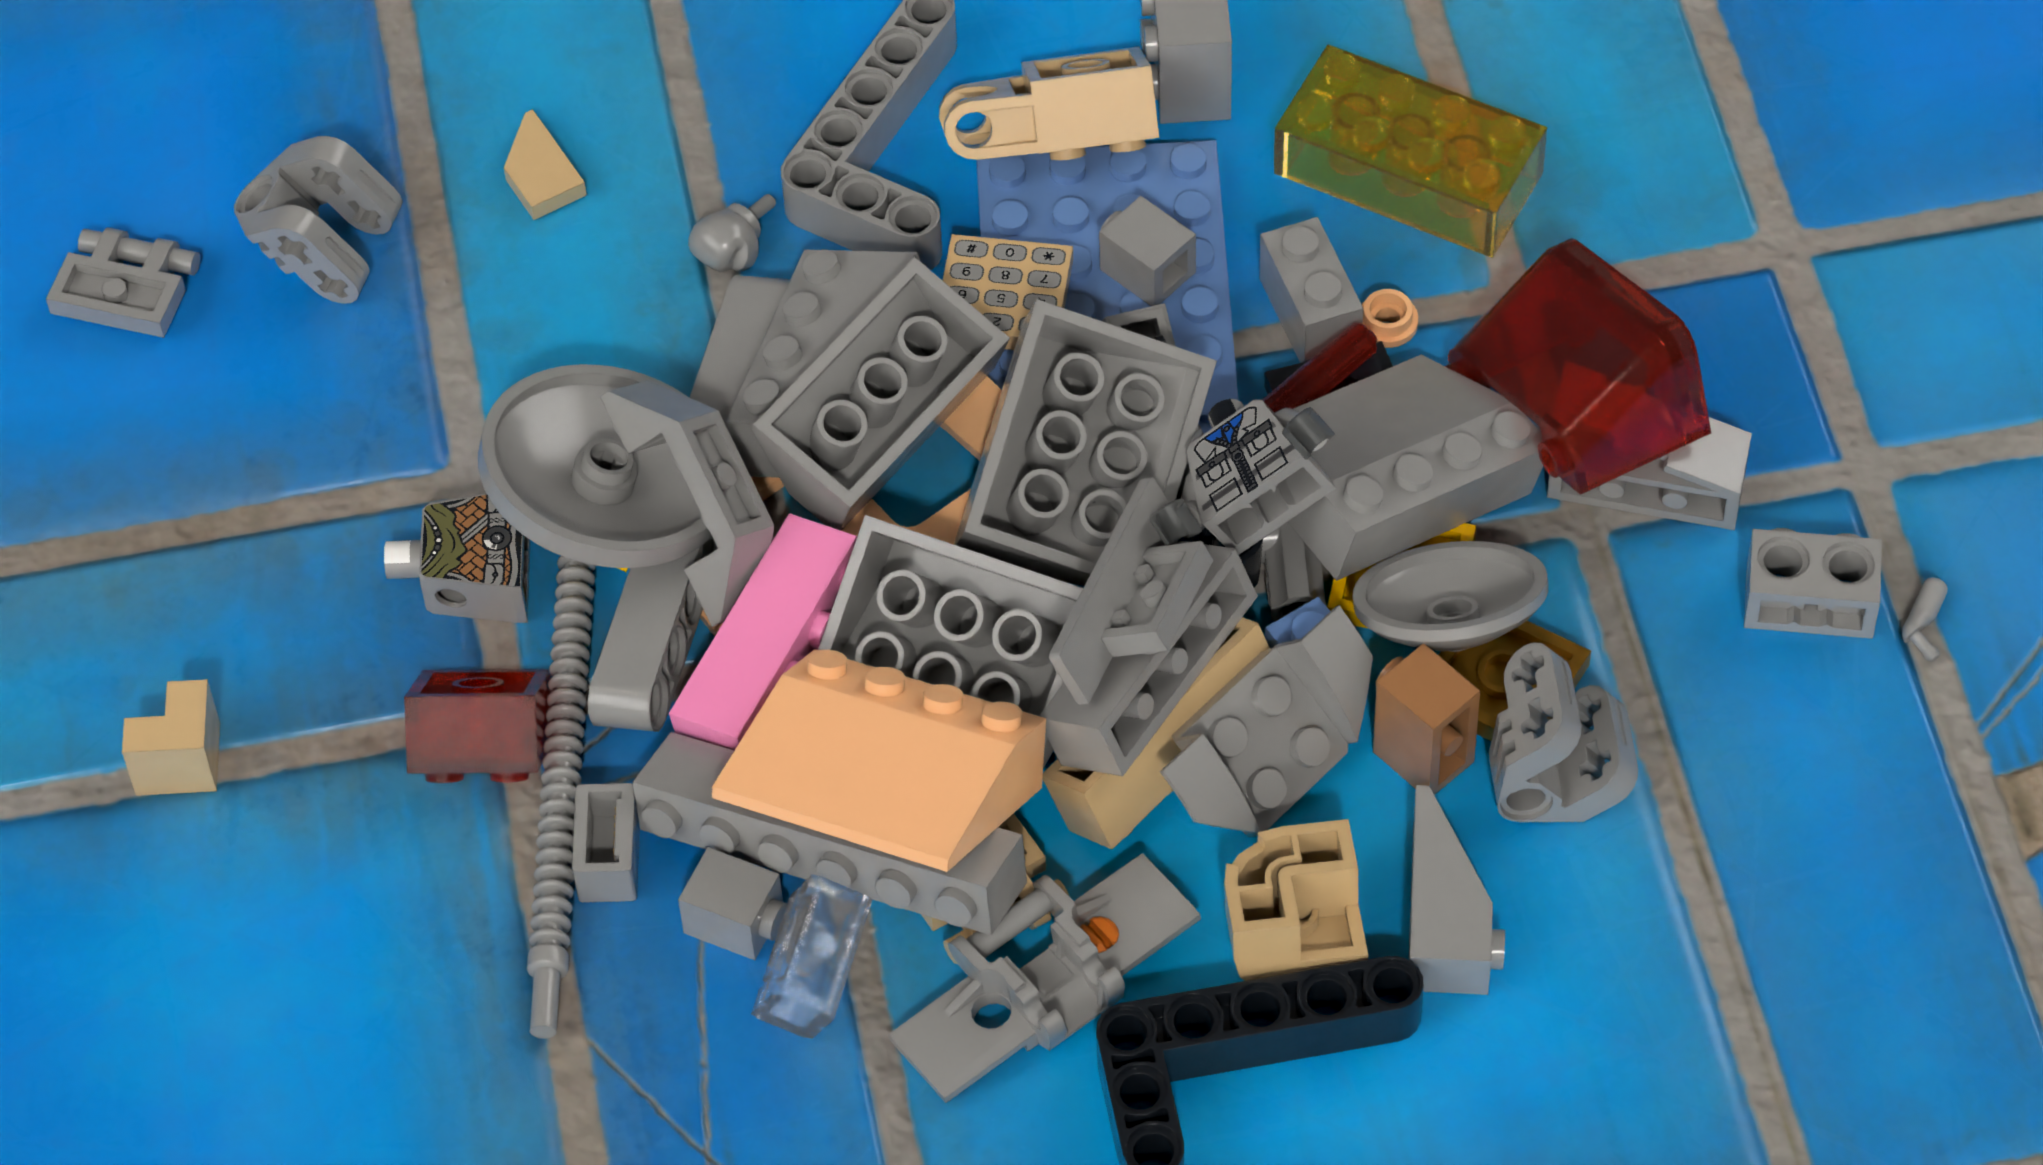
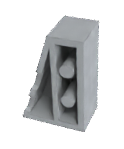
M1568 364L1554 425L1547 498L1735 530L1752 433Z

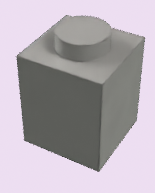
M1142 196L1138 197L1125 210H1119L1111 214L1099 231L1100 270L1150 306L1161 304L1196 273V234Z
M707 847L678 899L684 934L752 960H756L767 939L774 941L778 937L788 912V905L783 902L780 874Z

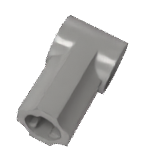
M1286 522L1264 537L1262 544L1261 563H1265L1268 605L1270 606L1272 621L1281 619L1317 597L1326 605L1321 562L1291 525Z

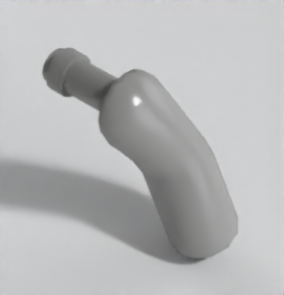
M1935 577L1927 578L1924 581L1902 628L1904 643L1912 641L1923 653V657L1930 661V663L1935 661L1940 656V653L1936 646H1933L1921 631L1935 620L1948 592L1946 583Z

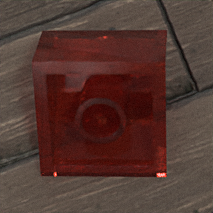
M549 669L422 670L404 696L407 774H425V780L431 783H452L463 780L464 773H490L491 781L511 783L529 779V773H538L542 760L546 755L543 745L547 740L544 730L548 724L546 712L549 709L547 697L550 693L548 682L551 678Z

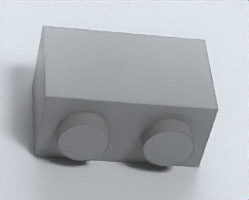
M1311 218L1260 234L1259 279L1300 363L1362 347L1363 306L1319 218Z

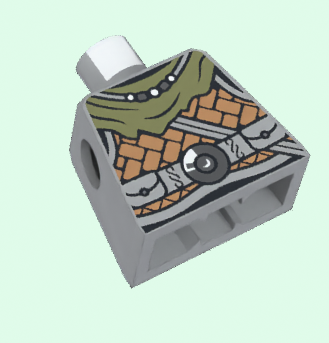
M487 493L428 503L422 509L421 540L385 542L384 565L386 578H420L425 607L432 614L528 623L531 540L522 535L504 519L490 501Z

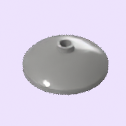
M1456 541L1414 548L1377 563L1358 579L1354 586L1352 597L1357 618L1377 635L1415 648L1425 644L1433 651L1456 652L1486 644L1526 622L1545 601L1549 591V584L1544 564L1536 556L1523 549L1495 542Z

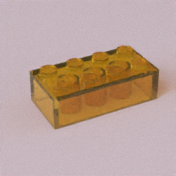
M1328 44L1275 127L1274 174L1493 258L1543 174L1547 127Z

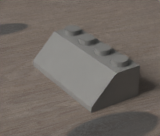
M914 257L753 424L751 430L789 495L824 525L842 531L996 367L1010 338Z

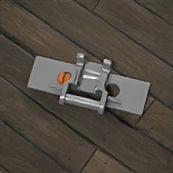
M1143 853L1075 901L1049 876L1044 875L1033 883V892L1010 907L992 935L976 931L966 939L959 935L948 943L953 958L968 977L888 1034L893 1045L945 1103L1023 1047L1030 1051L1039 1044L1050 1051L1124 997L1125 983L1122 977L1124 974L1201 920V915L1195 907ZM1049 912L1054 916L1055 922L1050 925L1053 943L1048 946L1047 950L1020 969L1008 956L1004 959L999 957L994 962H988L985 959ZM988 1004L1004 1005L1011 1011L1009 1019L997 1028H984L974 1021L976 1013Z

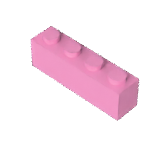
M790 513L788 514L670 710L669 716L675 733L731 750L736 749L781 675L814 649L818 650L857 536Z

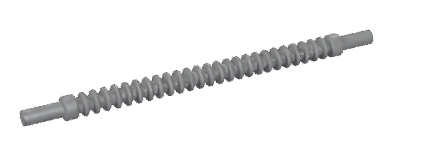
M560 556L557 561L558 568L560 569L556 575V581L559 586L555 590V596L558 601L554 605V611L557 616L554 617L552 622L556 631L551 637L552 643L555 646L550 652L553 662L549 667L550 674L553 677L548 682L551 693L547 697V703L550 708L546 712V719L549 724L546 725L544 730L548 739L543 745L547 755L542 760L545 771L541 776L542 783L545 786L540 791V797L544 802L541 803L538 809L540 816L543 818L539 820L537 825L541 834L536 840L537 847L540 850L535 856L539 867L535 869L534 877L538 883L533 887V894L537 899L533 901L531 906L533 913L536 915L530 921L534 932L530 935L529 942L533 948L529 950L527 957V971L533 977L530 1034L542 1039L554 1037L557 1033L560 980L567 975L569 970V954L565 949L570 944V938L566 933L572 926L568 916L571 914L573 907L568 900L574 894L570 883L574 880L571 867L576 786L580 785L582 781L578 773L583 765L579 756L584 750L580 740L583 739L585 731L581 725L586 719L585 712L582 709L587 704L586 696L584 695L588 688L585 678L589 673L586 663L590 658L587 647L591 643V637L588 632L592 628V622L589 617L593 613V607L590 602L594 598V591L591 587L595 583V576L592 572L596 568V565L578 562Z

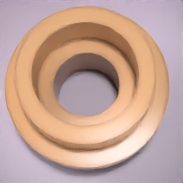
M1381 289L1370 294L1362 303V337L1370 344L1382 341L1385 348L1398 347L1409 342L1416 334L1418 329V312L1404 293L1395 289ZM1382 321H1391L1393 323H1383Z

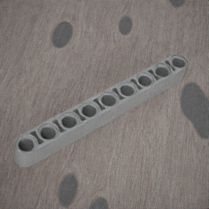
M735 275L730 280L689 397L719 410L724 423L791 279ZM713 537L693 552L679 559L650 567L630 568L589 688L588 713L593 726L659 732L663 728L703 611L684 569L718 549Z

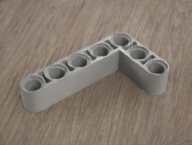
M903 0L785 158L781 166L785 215L795 226L852 251L918 252L921 263L929 270H932L939 264L943 254L940 211L935 201L923 194L873 174L869 170L955 54L957 49L954 0Z

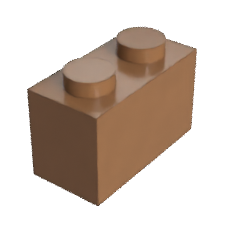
M1425 644L1420 645L1405 659L1401 656L1394 658L1382 669L1376 680L1373 753L1416 789V785L1430 786L1435 795L1474 763L1480 690Z

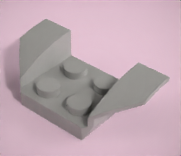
M1340 605L1331 610L1302 639L1279 643L1273 648L1259 653L1172 735L1174 742L1181 752L1160 773L1173 789L1193 822L1243 831L1248 837H1256L1258 832L1268 830L1348 753V744L1358 742L1369 689L1373 655Z

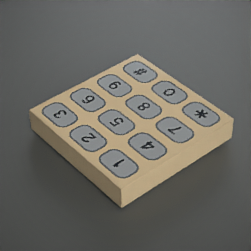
M952 234L942 281L1010 338L1005 349L1014 350L1023 321L1036 299L1065 308L1073 265V246Z

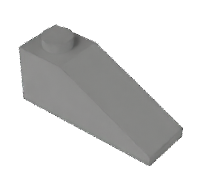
M1416 785L1413 821L1409 960L1419 968L1423 975V992L1488 995L1490 970H1503L1505 930L1492 929L1493 902L1430 786Z

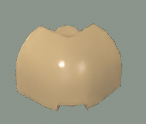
M1349 819L1288 825L1258 832V842L1238 854L1232 864L1226 863L1224 880L1225 912L1234 962L1239 977L1244 981L1368 960V950L1358 904V864Z

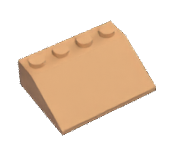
M814 649L781 675L713 784L712 798L948 872L1042 789L1046 718L1023 712L1019 706L1013 703L990 702L963 694L961 689L952 685H933L909 678L902 671L895 668L873 667L849 660L843 653L835 650Z

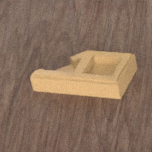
M534 110L526 112L505 162L504 173L511 189L532 219L536 220L586 196L587 193L584 180Z

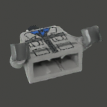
M1237 399L1222 400L1215 404L1208 414V420L1212 429L1190 443L1186 451L1190 473L1185 479L1182 498L1160 508L1152 515L1150 522L1165 545L1175 544L1182 537L1189 538L1202 532L1204 528H1207L1225 547L1235 548L1239 555L1336 489L1333 481L1311 455L1312 451L1323 448L1328 439L1330 440L1335 433L1311 407L1301 412L1291 408H1284L1274 413L1263 400H1252L1245 406Z

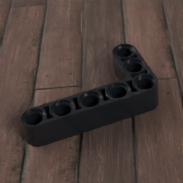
M1385 956L1123 1002L1109 1007L1101 1014L1097 1022V1065L1119 1165H1140L1149 1159H1158L1166 1162L1168 1165H1184V1140L1170 1082L1399 1042L1409 1038L1417 1031L1422 1016L1424 984L1423 975L1419 968L1408 959L1399 956ZM1396 995L1402 997L1405 1001L1388 1003L1381 1000L1380 997ZM1331 1007L1339 1012L1332 1015H1322L1315 1012L1314 1009ZM1255 1018H1264L1273 1023L1265 1027H1256L1247 1022ZM1188 1030H1199L1205 1032L1206 1035L1200 1038H1187L1182 1036L1181 1033ZM1121 1042H1134L1140 1045L1133 1050H1121L1114 1047ZM1135 1100H1146L1154 1104L1147 1109H1133L1127 1106L1128 1103Z

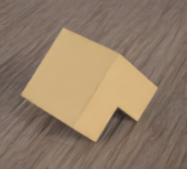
M208 679L168 681L165 716L124 718L122 754L136 796L217 791L220 720Z

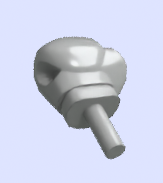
M766 194L748 209L745 206L733 203L726 209L702 217L693 226L689 235L688 246L691 253L704 265L718 272L731 269L741 272L751 268L758 257L759 243L757 238L760 237L761 233L758 219L776 206L775 199L770 194Z

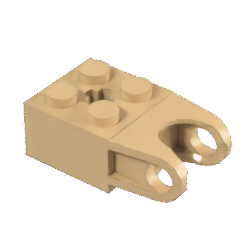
M1140 47L1021 62L1022 75L967 83L954 87L944 96L939 106V120L948 145L956 154L966 159L980 160L1049 153L1051 160H1070L1085 156L1086 147L1109 145L1111 152H1130L1145 148L1146 139L1159 138L1152 69ZM978 112L985 115L983 123L974 130H961L956 127L960 118L968 113Z

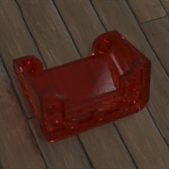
M1573 238L1546 249L1452 347L1448 354L1449 364L1445 367L1489 389L1492 387L1540 426L1542 442L1538 444V453L1545 470L1553 478L1560 477L1580 495L1711 434L1698 353L1692 335L1685 323L1677 314Z

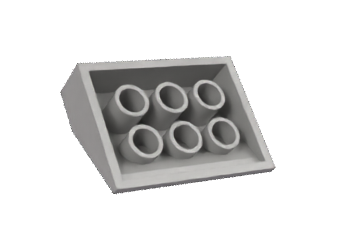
M1036 299L1023 321L954 545L1067 583L1085 586L1140 479L1155 478L1169 503L1176 500L1188 460L1186 451L1194 440L1217 360Z
M1421 354L1294 408V410L1299 412L1309 407L1313 408L1335 433L1330 440L1328 439L1323 448L1312 451L1311 455L1333 481L1336 489L1289 520L1288 523L1337 581L1531 494L1552 445L1514 401Z
M865 515L818 650H835L843 653L849 660L873 667L895 668L902 671L906 677L933 685H952L961 689L963 694L990 702L1013 703L1019 706L1023 712L1039 716L1064 684L1061 677L1055 671L1049 659V654L1083 588ZM1046 734L1043 769L1053 752Z

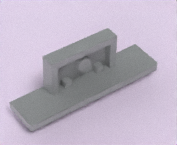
M1155 478L1140 479L1050 651L1049 659L1055 671L1061 677L1078 705L1089 704L1112 657L1137 654L1151 655L1169 650L1213 562L1202 541L1172 545L1164 544L1150 522L1152 515L1169 503Z

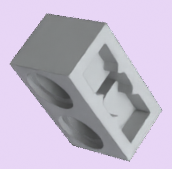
M1787 528L1772 530L1752 529L1746 571L1744 628L1873 639L1880 606L1882 539L1863 538L1850 533L1837 535L1800 533ZM1774 574H1780V575H1784V576H1787V577H1779V576H1776V575H1774Z

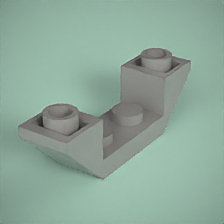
M649 380L608 391L600 396L611 418L613 429L620 437L628 454L667 443L671 450L674 463L682 473L701 512L702 520L718 547L717 550L688 566L684 571L695 591L696 599L703 608L711 626L722 624L769 548L775 525L719 410Z

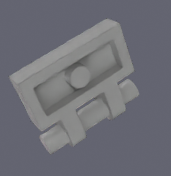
M107 227L103 232L84 228L79 235L78 250L79 252L92 254V256L68 252L46 297L50 314L164 338L186 291L182 276L175 275L174 273L179 272L194 276L200 265L199 252L181 249L179 243L172 240L157 238L152 243L129 238L128 232ZM127 261L131 263L141 264L143 266L141 268L137 266L123 264V262Z

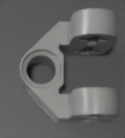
M317 136L291 144L260 172L237 197L234 213L245 236L253 244L258 243L261 251L269 259L274 258L278 267L285 274L295 272L316 293L332 302L341 304L352 303L357 300L370 272L369 266L347 242L318 216L319 206L328 203L355 228L377 235L390 231L403 202L397 190L353 147L335 137Z
M1533 642L1517 650L1508 661L1504 671V686L1508 709L1497 715L1489 749V761L1498 812L1503 818L1514 822H1585L1620 803L1635 787L1638 778V764L1628 712L1623 703L1600 686L1589 685L1575 692L1568 662L1543 643ZM1594 726V730H1590L1589 727ZM1604 759H1609L1610 761L1605 764Z

